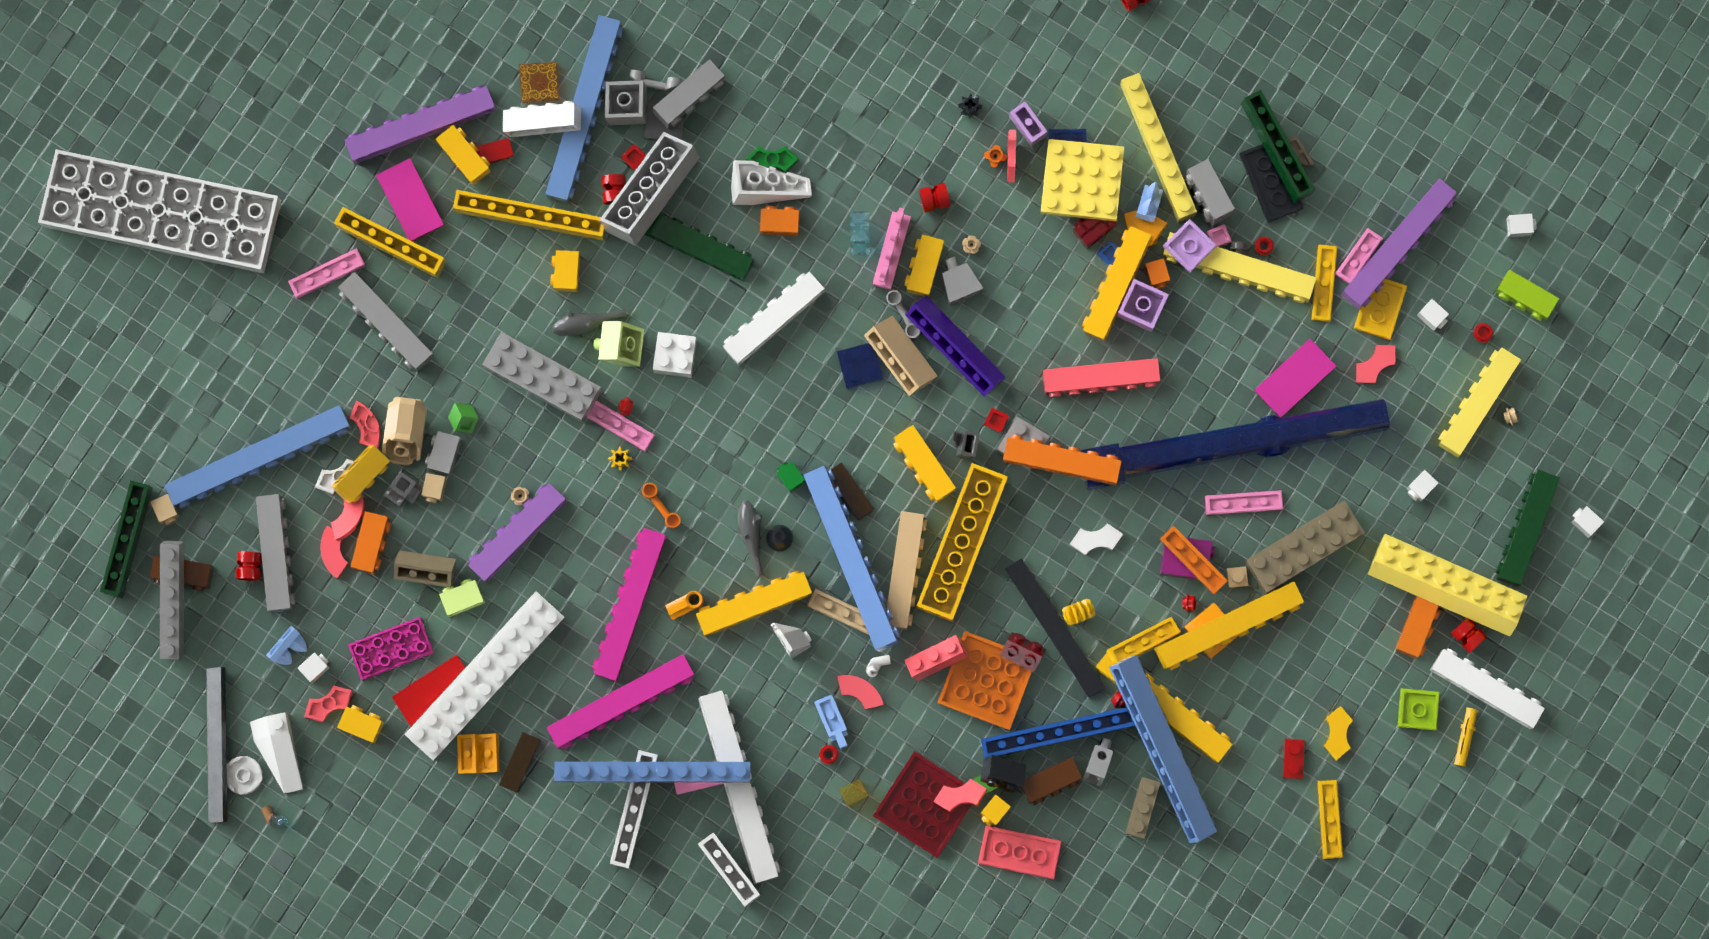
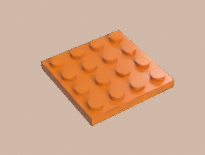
M964 631L962 641L969 657L951 665L937 704L1010 731L1032 671L1002 657L1000 654L1004 645Z

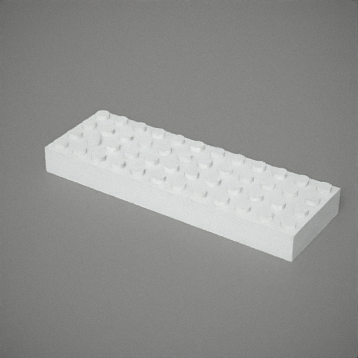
M56 149L38 223L45 228L264 274L281 199L276 195Z

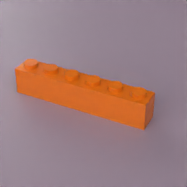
M1017 435L1007 438L1003 462L1111 485L1117 484L1121 460H1117V456L1106 455V457L1099 456L1098 452L1094 451L1083 453L1080 452L1079 448L1075 447L1064 449L1061 448L1060 444L1056 443L1044 445L1040 440L1031 439V441H1025L1023 437Z

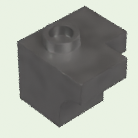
M400 471L383 496L400 506L404 499L413 504L423 490V487Z

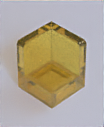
M860 779L839 789L847 807L868 798Z

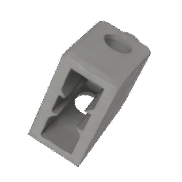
M955 257L945 261L948 271L942 273L949 306L983 292L981 283L967 263L959 266Z
M1101 738L1099 746H1094L1083 781L1101 787L1114 752L1110 750L1111 740Z

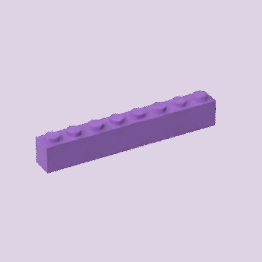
M487 86L475 87L472 89V92L467 94L465 92L459 93L451 100L443 99L433 107H422L417 113H406L401 116V119L385 121L384 125L380 127H369L364 133L349 135L348 139H345V143L354 165L445 131L452 125L458 126L495 112L496 108Z
M1439 178L1346 287L1341 296L1358 310L1361 306L1366 307L1372 300L1370 295L1374 291L1378 293L1384 286L1382 281L1386 277L1390 279L1396 272L1394 267L1398 263L1402 265L1407 259L1408 255L1406 253L1409 249L1413 251L1419 245L1420 241L1418 239L1420 236L1423 235L1425 237L1432 229L1430 227L1432 222L1435 221L1437 223L1444 215L1442 213L1445 207L1449 209L1456 201L1454 196L1457 192Z

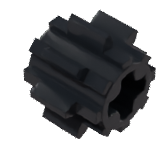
M972 94L968 98L962 97L963 102L958 104V107L963 109L961 115L967 114L969 119L973 114L978 116L977 110L982 109V105L978 103L979 97L974 99ZM968 103H972V110L968 109Z

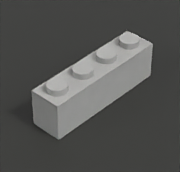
M709 59L653 107V114L667 129L670 126L675 127L681 122V117L684 114L689 115L692 113L697 103H703L709 98L711 91H717L723 86L725 75Z

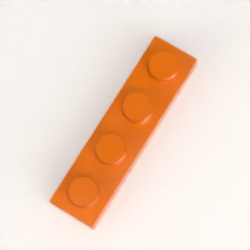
M1174 525L1159 539L1213 595L1228 581Z

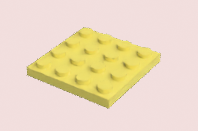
M1048 139L1040 214L1117 222L1124 147Z

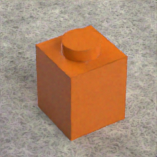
M1164 258L1146 263L1144 268L1150 286L1156 287L1158 290L1167 287L1170 277Z

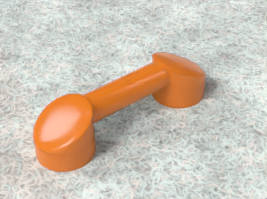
M646 483L642 488L643 497L653 502L665 518L667 528H677L681 522L680 516L667 510L656 495L658 490L654 483Z

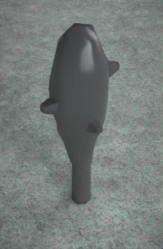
M625 309L602 314L571 313L569 310L566 316L559 319L552 326L553 333L559 336L581 334L583 338L586 333L602 325L603 322L626 317L627 313Z
M747 500L742 501L738 507L737 519L739 530H737V533L741 535V539L752 557L755 576L763 575L759 557L760 519L762 516L757 515L754 506Z

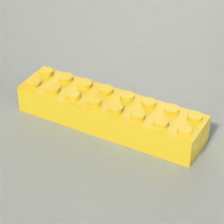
M1384 534L1368 572V575L1507 636H1511L1516 628L1527 599V595L1387 534Z

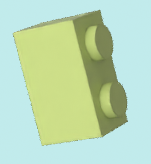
M467 579L460 583L461 586L456 588L451 586V588L447 587L442 590L443 593L439 595L448 617L485 603L476 580Z

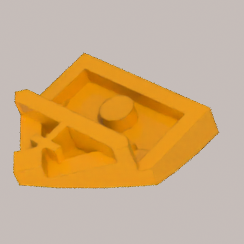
M1137 210L1124 214L1128 230L1132 226L1152 235L1153 238L1149 247L1157 244V239L1168 224L1158 217H1155L1154 223L1136 218Z

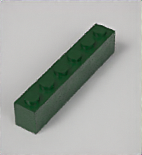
M1259 90L1245 97L1241 102V106L1293 202L1296 203L1310 196L1315 188L1264 94Z
M662 211L644 234L743 282L754 263L750 253L744 250L739 252L734 249L733 245L727 242L722 244L713 235L707 234L705 236L694 226L688 228L677 218L669 219L665 217L666 214Z
M1537 470L1535 474L1531 473L1528 484H1530L1529 490L1524 492L1521 502H1524L1523 507L1518 509L1515 520L1518 521L1515 527L1512 526L1508 536L1511 538L1510 543L1505 545L1502 555L1505 557L1502 563L1499 562L1495 572L1498 574V580L1517 587L1522 584L1560 477L1541 470Z
M130 480L100 592L105 595L123 599L153 487Z

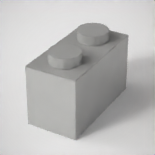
M440 431L437 432V435H433L431 441L433 449L431 454L428 453L425 461L428 470L451 476L462 439Z

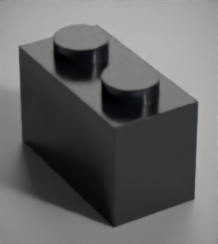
M990 755L983 759L980 781L987 783L990 787H1001L1007 792H1016L1024 787L1026 765Z

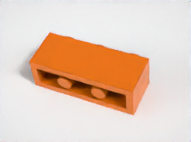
M365 511L350 566L352 569L375 574L376 570L379 571L382 562L379 559L380 554L385 551L387 541H384L386 533L389 534L391 529V522H389L390 519L388 517Z
M1418 596L1415 597L1395 651L1415 659L1419 655L1423 656L1427 645H1424L1426 637L1430 638L1434 629L1431 627L1433 619L1437 620L1441 611L1438 609L1439 605Z

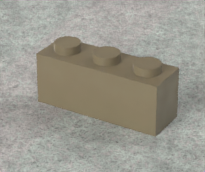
M399 550L394 563V579L451 588L455 576L456 559Z
M1144 777L1140 778L1125 831L1126 835L1145 839L1161 782Z

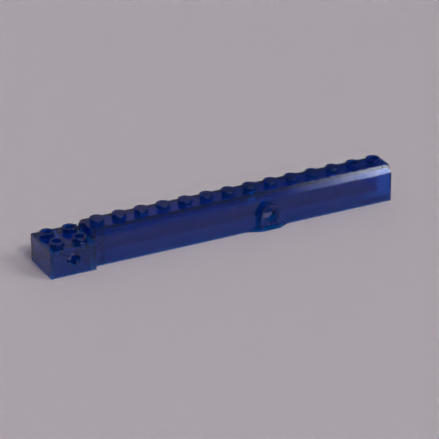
M1384 399L1283 418H1278L1277 415L1262 417L1256 423L1120 448L1119 443L1084 449L1080 452L1094 451L1098 452L1099 456L1106 457V455L1117 456V460H1121L1116 485L1125 484L1126 478L1252 455L1267 458L1283 455L1295 447L1387 431L1390 427L1386 402ZM1085 479L1087 490L1115 486Z

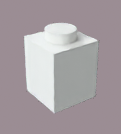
M1532 214L1509 215L1506 219L1508 238L1531 236L1534 230H1536V220L1532 218Z
M1433 299L1417 314L1433 331L1437 327L1441 329L1448 322L1445 318L1449 314Z
M1424 470L1406 489L1409 491L1408 495L1415 501L1418 499L1421 502L1438 482Z
M1587 506L1583 510L1579 508L1572 515L1574 520L1571 522L1587 538L1592 536L1604 523Z
M314 652L298 669L313 684L329 669L327 665L329 661L322 654L318 656Z

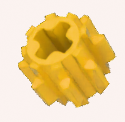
M619 446L616 452L611 450L613 456L608 458L609 461L613 462L611 467L615 468L618 466L620 471H622L624 466L629 468L628 461L633 460L632 457L627 456L629 450L622 451L621 446ZM624 455V462H617L616 457Z

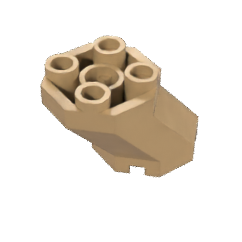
M395 397L388 405L382 454L389 456L390 461L394 464L410 465L413 460L416 459L418 461L421 458L427 408L424 406L423 401L420 399Z

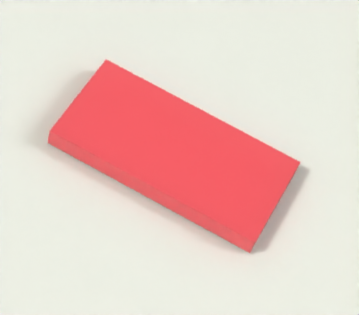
M986 825L978 864L1054 879L1062 841Z

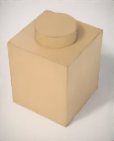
M426 473L421 494L423 498H426V502L436 504L437 501L443 500L447 482L446 477Z
M168 494L150 502L159 523L162 525H171L177 521L176 518L180 517L177 508L173 506Z

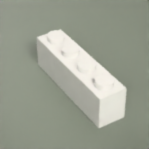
M565 101L563 104L558 105L547 103L545 106L529 105L528 108L511 107L510 110H503V132L509 137L581 130V108L572 101Z
M714 832L698 843L744 907L761 896Z

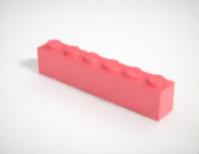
M1158 358L1043 370L1045 395H1049L1050 398L1060 397L1062 393L1075 396L1080 395L1082 391H1087L1088 394L1099 393V390L1107 389V392L1118 391V388L1126 387V390L1137 389V386L1145 385V388H1154L1156 384L1160 383Z

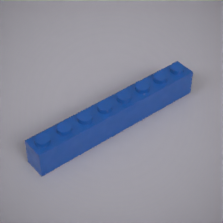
M1126 707L981 739V745L985 759L990 755L1004 756L1136 727Z

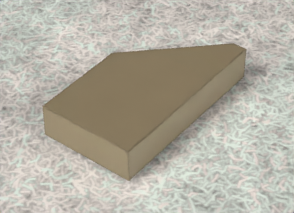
M1295 135L1288 139L1301 164L1313 167L1315 164L1298 136Z

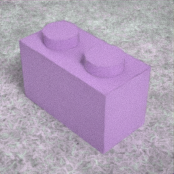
M1023 102L1010 112L1009 118L1031 147L1047 137V130L1026 102Z

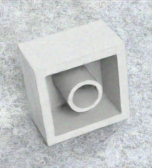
M658 332L653 372L692 378L697 344L696 337Z

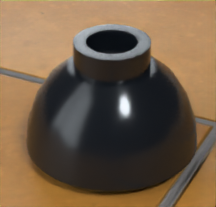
M775 525L769 529L766 541L771 549L784 551L791 546L793 534L788 527Z

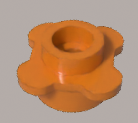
M994 145L992 149L984 153V158L989 160L993 168H996L1001 161L1007 159L1006 154L1002 152L998 145Z

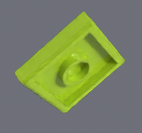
M1401 688L1397 727L1437 731L1440 692Z

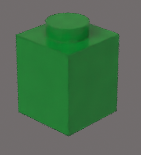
M785 462L777 468L779 471L776 474L789 493H792L806 482L793 462L789 464Z

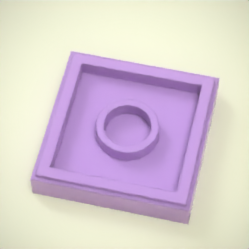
M1190 219L1163 245V248L1189 273L1217 247Z

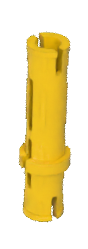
M1466 707L1464 722L1460 727L1462 731L1454 765L1466 767L1473 731H1476L1475 722L1479 711L1477 709Z

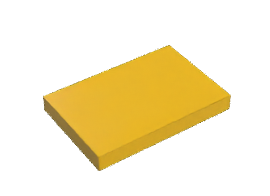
M1384 279L1382 281L1384 286L1378 293L1374 291L1370 295L1372 300L1366 307H1360L1354 329L1391 340L1407 285Z

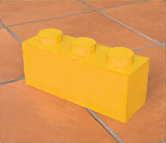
M452 125L438 136L436 141L474 186L491 172L488 167L490 163L484 156L479 157L476 153L478 149L472 141L468 143L465 140L467 135L460 127L456 129Z
M923 234L921 239H917L914 249L918 250L916 258L912 257L909 268H912L911 276H906L904 286H907V292L923 297L927 295L929 297L944 246V240Z
M369 445L332 484L331 488L347 503H355L362 496L361 492L374 484V478L387 470V464L390 460L374 445Z

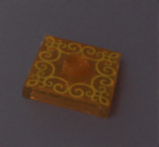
M557 62L519 64L522 103L560 100Z

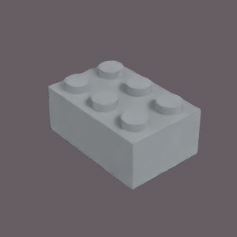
M1209 159L1189 168L1184 182L1189 190L1192 189L1195 194L1193 199L1196 205L1201 206L1204 211L1202 216L1205 222L1210 223L1212 227L1232 217L1235 208Z

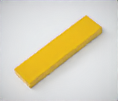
M1318 245L1311 320L1331 322L1338 246Z
M1171 616L1109 648L1106 653L1113 664H1116L1125 658L1135 655L1138 657L1177 637L1181 634V631Z
M1337 780L1317 781L1323 859L1343 858Z

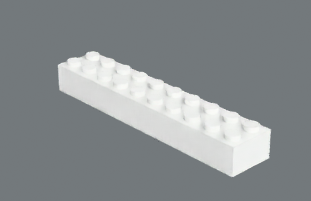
M535 592L404 735L434 761L565 617L538 592Z

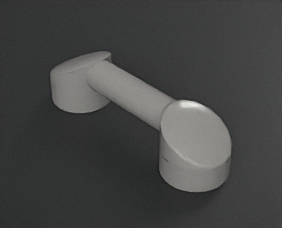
M631 70L630 78L633 81L643 80L646 87L665 91H673L683 82L681 79L668 77L667 83L645 79V72L639 70Z
M897 290L889 291L886 300L890 305L896 306L907 325L905 328L906 335L909 338H917L921 331L905 315L907 310L902 303V294Z

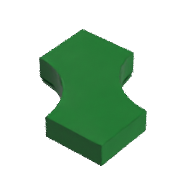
M758 146L745 159L746 161L758 162V165L767 168L770 166L784 173H787L799 161L786 146L777 151H767Z

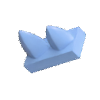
M1157 182L1152 183L1150 186H1144L1136 218L1154 223L1163 190L1158 188Z
M290 626L266 656L274 663L289 665L292 664V657L287 648L289 647L298 652H307V645L300 633Z

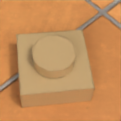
M1246 567L1226 569L1228 588L1248 586Z

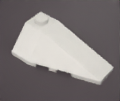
M734 160L731 182L733 205H756L812 196L809 178L790 172L783 173L771 166L767 168L758 165L759 163L755 161Z
M778 623L771 624L772 629L791 659L811 647L809 642L812 639L807 631L802 632L800 628Z
M284 712L251 721L253 740L283 793L303 790L289 715Z

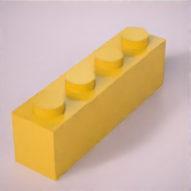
M914 425L894 437L895 443H893V446L898 453L902 452L906 457L904 459L905 464L909 469H914L916 480L920 485H925L927 488L925 493L931 501L934 499L937 503L956 490V487Z

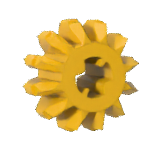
M1090 599L1076 602L1062 609L1067 625H1074L1095 616V608Z

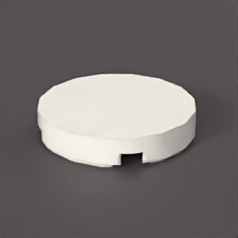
M239 756L227 764V787L232 792L247 795L260 787L263 780V771L255 759L248 756Z

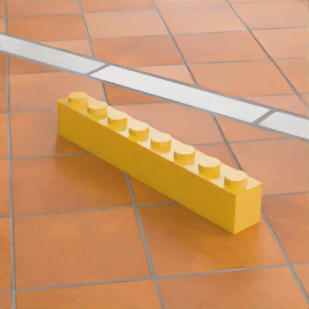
M456 190L453 204L455 213L604 241L606 231L600 222L601 217Z
M1291 582L1154 648L1163 668L1173 670L1181 666L1180 662L1185 659L1190 662L1198 658L1197 654L1202 651L1206 654L1215 650L1214 645L1221 643L1223 646L1231 642V637L1237 634L1239 637L1250 633L1248 629L1254 626L1258 629L1267 625L1265 621L1270 618L1275 621L1283 617L1282 613L1287 610L1291 613L1300 609L1299 604L1304 603V600L1295 582Z
M1106 653L1095 669L1116 684L1109 669L1114 664ZM1145 672L1146 677L1150 681L1152 691L1158 698V704L1166 715L1169 727L1215 763H1219L1233 745L1230 743L1231 738L1223 732L1221 734L1214 730L1216 727L1212 723L1202 721L1199 718L1201 715L1192 708L1189 711L1184 707L1185 703L1180 698L1170 696L1168 694L1170 691L1163 685L1157 686L1153 682L1155 679Z

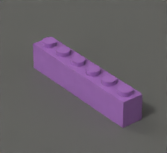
M550 483L547 486L545 484L537 490L538 495L534 499H528L523 505L524 509L520 513L516 512L510 518L511 522L506 527L503 525L496 532L497 536L493 541L489 539L483 545L484 550L470 558L468 566L485 583L567 502Z

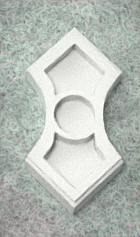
M346 459L344 464L338 469L331 471L322 470L315 488L334 495L335 491L331 488L332 484L354 461Z
M1108 523L1102 529L1093 532L1080 528L1070 545L1084 555H1087L1092 549L1099 547L1113 550L1123 534Z

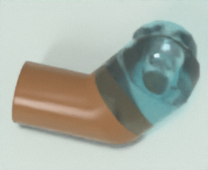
M270 805L261 808L269 825L281 828L287 824V817L285 815H274Z

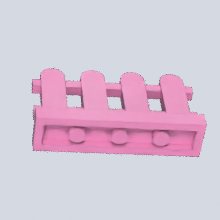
M899 208L898 212H892L873 281L874 286L889 290L892 288L911 216L904 215L903 208Z

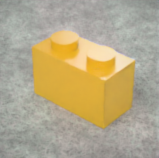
M556 250V256L552 255V267H555L554 274H551L550 285L553 286L555 291L578 292L579 251Z
M352 705L351 708L346 706L337 728L375 744L384 724L380 720L381 716L371 712L368 716L362 713L363 709Z
M995 795L980 813L982 816L981 820L989 827L991 825L996 826L1011 806Z

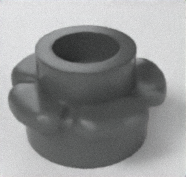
M1232 242L1229 248L1239 254H1244V251H1248L1246 242Z

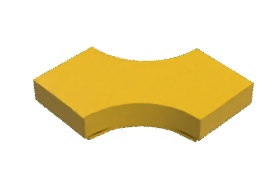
M1341 706L1325 718L1329 725L1330 734L1323 746L1335 761L1351 748L1347 742L1346 734L1353 720Z

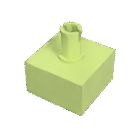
M621 321L603 322L601 339L596 338L594 340V348L600 350L599 360L622 367H640L644 329Z

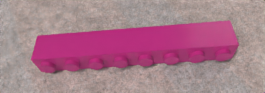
M643 528L642 532L639 531L636 538L638 543L637 549L632 550L629 559L632 561L631 566L626 568L623 576L626 579L624 587L620 586L617 597H620L618 604H614L611 611L613 619L611 623L608 622L604 632L607 634L606 639L601 641L598 649L601 652L599 659L595 658L592 670H595L594 675L617 682L666 541V535Z
M684 654L546 728L556 747L565 750L573 745L572 742L578 738L580 741L588 738L591 731L595 729L597 732L607 727L606 723L612 720L615 723L624 718L623 714L629 711L634 713L640 710L642 704L646 702L651 704L659 699L658 696L662 693H665V695L672 693L676 690L675 687L677 685H687L693 681L692 677L695 675Z

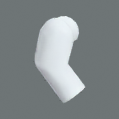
M884 655L872 658L866 667L868 676L875 677L881 666L891 664L890 656Z

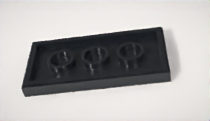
M1263 144L1239 153L1267 223L1304 209L1301 201L1293 202Z

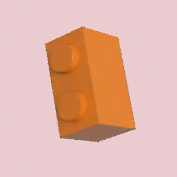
M765 206V209H761L760 235L798 236L799 210H795V207L776 209L777 207Z

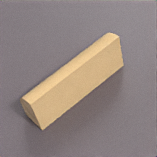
M893 316L874 325L864 335L908 396L918 392L938 377Z

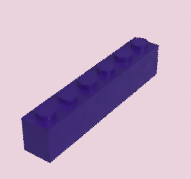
M927 295L917 301L905 314L984 397L996 389L1006 378Z

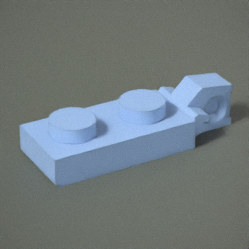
M832 694L815 701V706L829 738H831L832 742L837 740L840 749L847 747L844 738L848 735L847 728Z

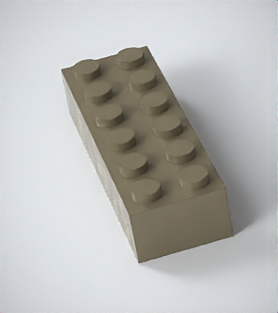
M1344 500L1250 557L1244 563L1264 595L1363 536L1365 532Z

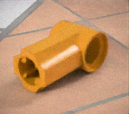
M690 591L687 595L665 605L671 619L675 620L695 609L701 608L704 604V597L697 591ZM691 596H699L700 601L697 605H691Z

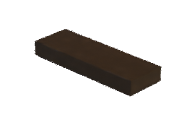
M840 463L832 468L836 478L833 480L835 487L839 486L843 495L842 498L856 518L861 520L874 510L873 506L843 464Z
M522 732L501 779L500 786L518 793L541 741L540 739Z

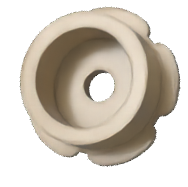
M968 236L962 242L963 250L968 254L977 253L981 247L980 240L976 239L975 236Z
M1506 408L1507 412H1504L1506 423H1511L1514 426V423L1519 422L1515 408Z
M516 487L511 493V500L516 505L525 504L529 499V491L526 488Z

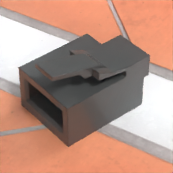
M957 430L954 431L952 439L954 441L953 446L957 447L956 457L967 460L975 458L980 433L970 431L959 433Z

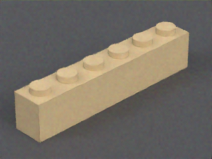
M901 511L887 609L889 608L893 615L891 620L893 626H897L898 629L907 630V626L912 625L913 614L909 613L910 606L914 607L916 596L912 595L913 588H917L919 577L915 576L916 569H920L921 558L918 557L919 550H923L924 539L921 538V533L926 531L927 520L924 519V514Z

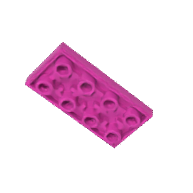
M410 158L376 175L408 240L413 242L444 226Z
M1309 339L1254 391L1279 418H1282L1325 378L1336 365Z
M421 617L348 644L361 681L434 653Z

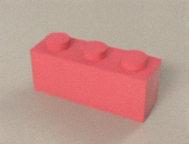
M955 635L905 659V663L911 677L916 681H920L969 657L962 639Z

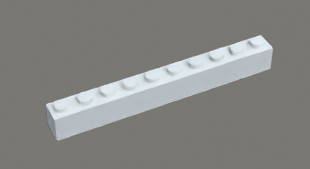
M718 691L701 696L698 700L717 762L746 761L744 750H740L738 744L741 742L739 733L734 731V716L728 711L727 706L730 704L727 694L724 695L723 691ZM724 783L753 883L757 884L777 878L780 869L778 862H774L772 857L774 848L772 843H768L766 837L769 835L766 824H763L761 817H763L761 806L756 804L757 792L755 787H751L750 783Z

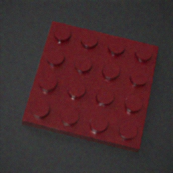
M914 751L874 812L873 817L938 859L972 804L959 805L952 812H949L934 803L944 785L950 788H957L965 783Z

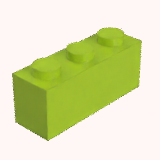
M1511 270L1506 273L1496 290L1500 299L1515 303L1516 308L1521 311L1527 310L1532 313L1531 316L1539 321H1546L1559 300L1558 297Z

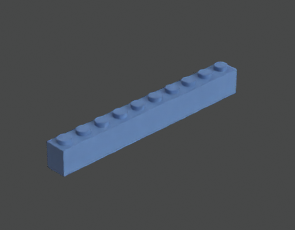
M601 15L598 16L573 102L581 108V130L563 133L545 193L547 198L569 204L570 199H573L575 196L576 188L573 187L575 181L580 179L581 170H579L581 163L584 164L587 154L584 150L586 145H590L592 138L590 130L591 127H595L597 121L595 113L597 109L600 110L603 100L600 98L601 93L606 91L607 73L611 74L613 63H611L612 56H616L618 51L616 43L623 34L624 28L621 27V21Z
M338 405L169 482L164 486L173 506L182 509L189 506L190 502L195 499L200 501L207 498L208 493L213 491L215 493L220 492L230 483L235 485L242 482L243 478L248 475L253 477L261 473L260 470L267 467L270 469L277 466L278 462L283 459L285 461L293 459L298 452H308L318 443L320 445L326 444L331 441V437L336 435L338 437L348 433L351 426L342 407Z
M822 466L804 474L803 476L875 650L880 652L900 643L898 638L901 637L897 626H893L891 622L893 615L890 609H886L884 602H886L885 596L877 588V584H879L875 573L872 574L870 571L871 562L868 556L863 554L864 545L861 539H857L855 535L857 528L854 522H850L848 518L850 512L847 505L841 501L843 495L839 486L835 487L833 480L836 478L832 469Z
M1135 655L1110 666L1109 669L1189 843L1199 842L1216 833L1215 822L1208 813L1207 805L1199 793L1198 785L1191 776V770L1186 765L1182 750L1175 741L1174 733L1169 728L1166 715L1158 704V698L1152 691L1150 681L1142 669L1141 661Z
M555 762L554 781L555 783H750V762Z

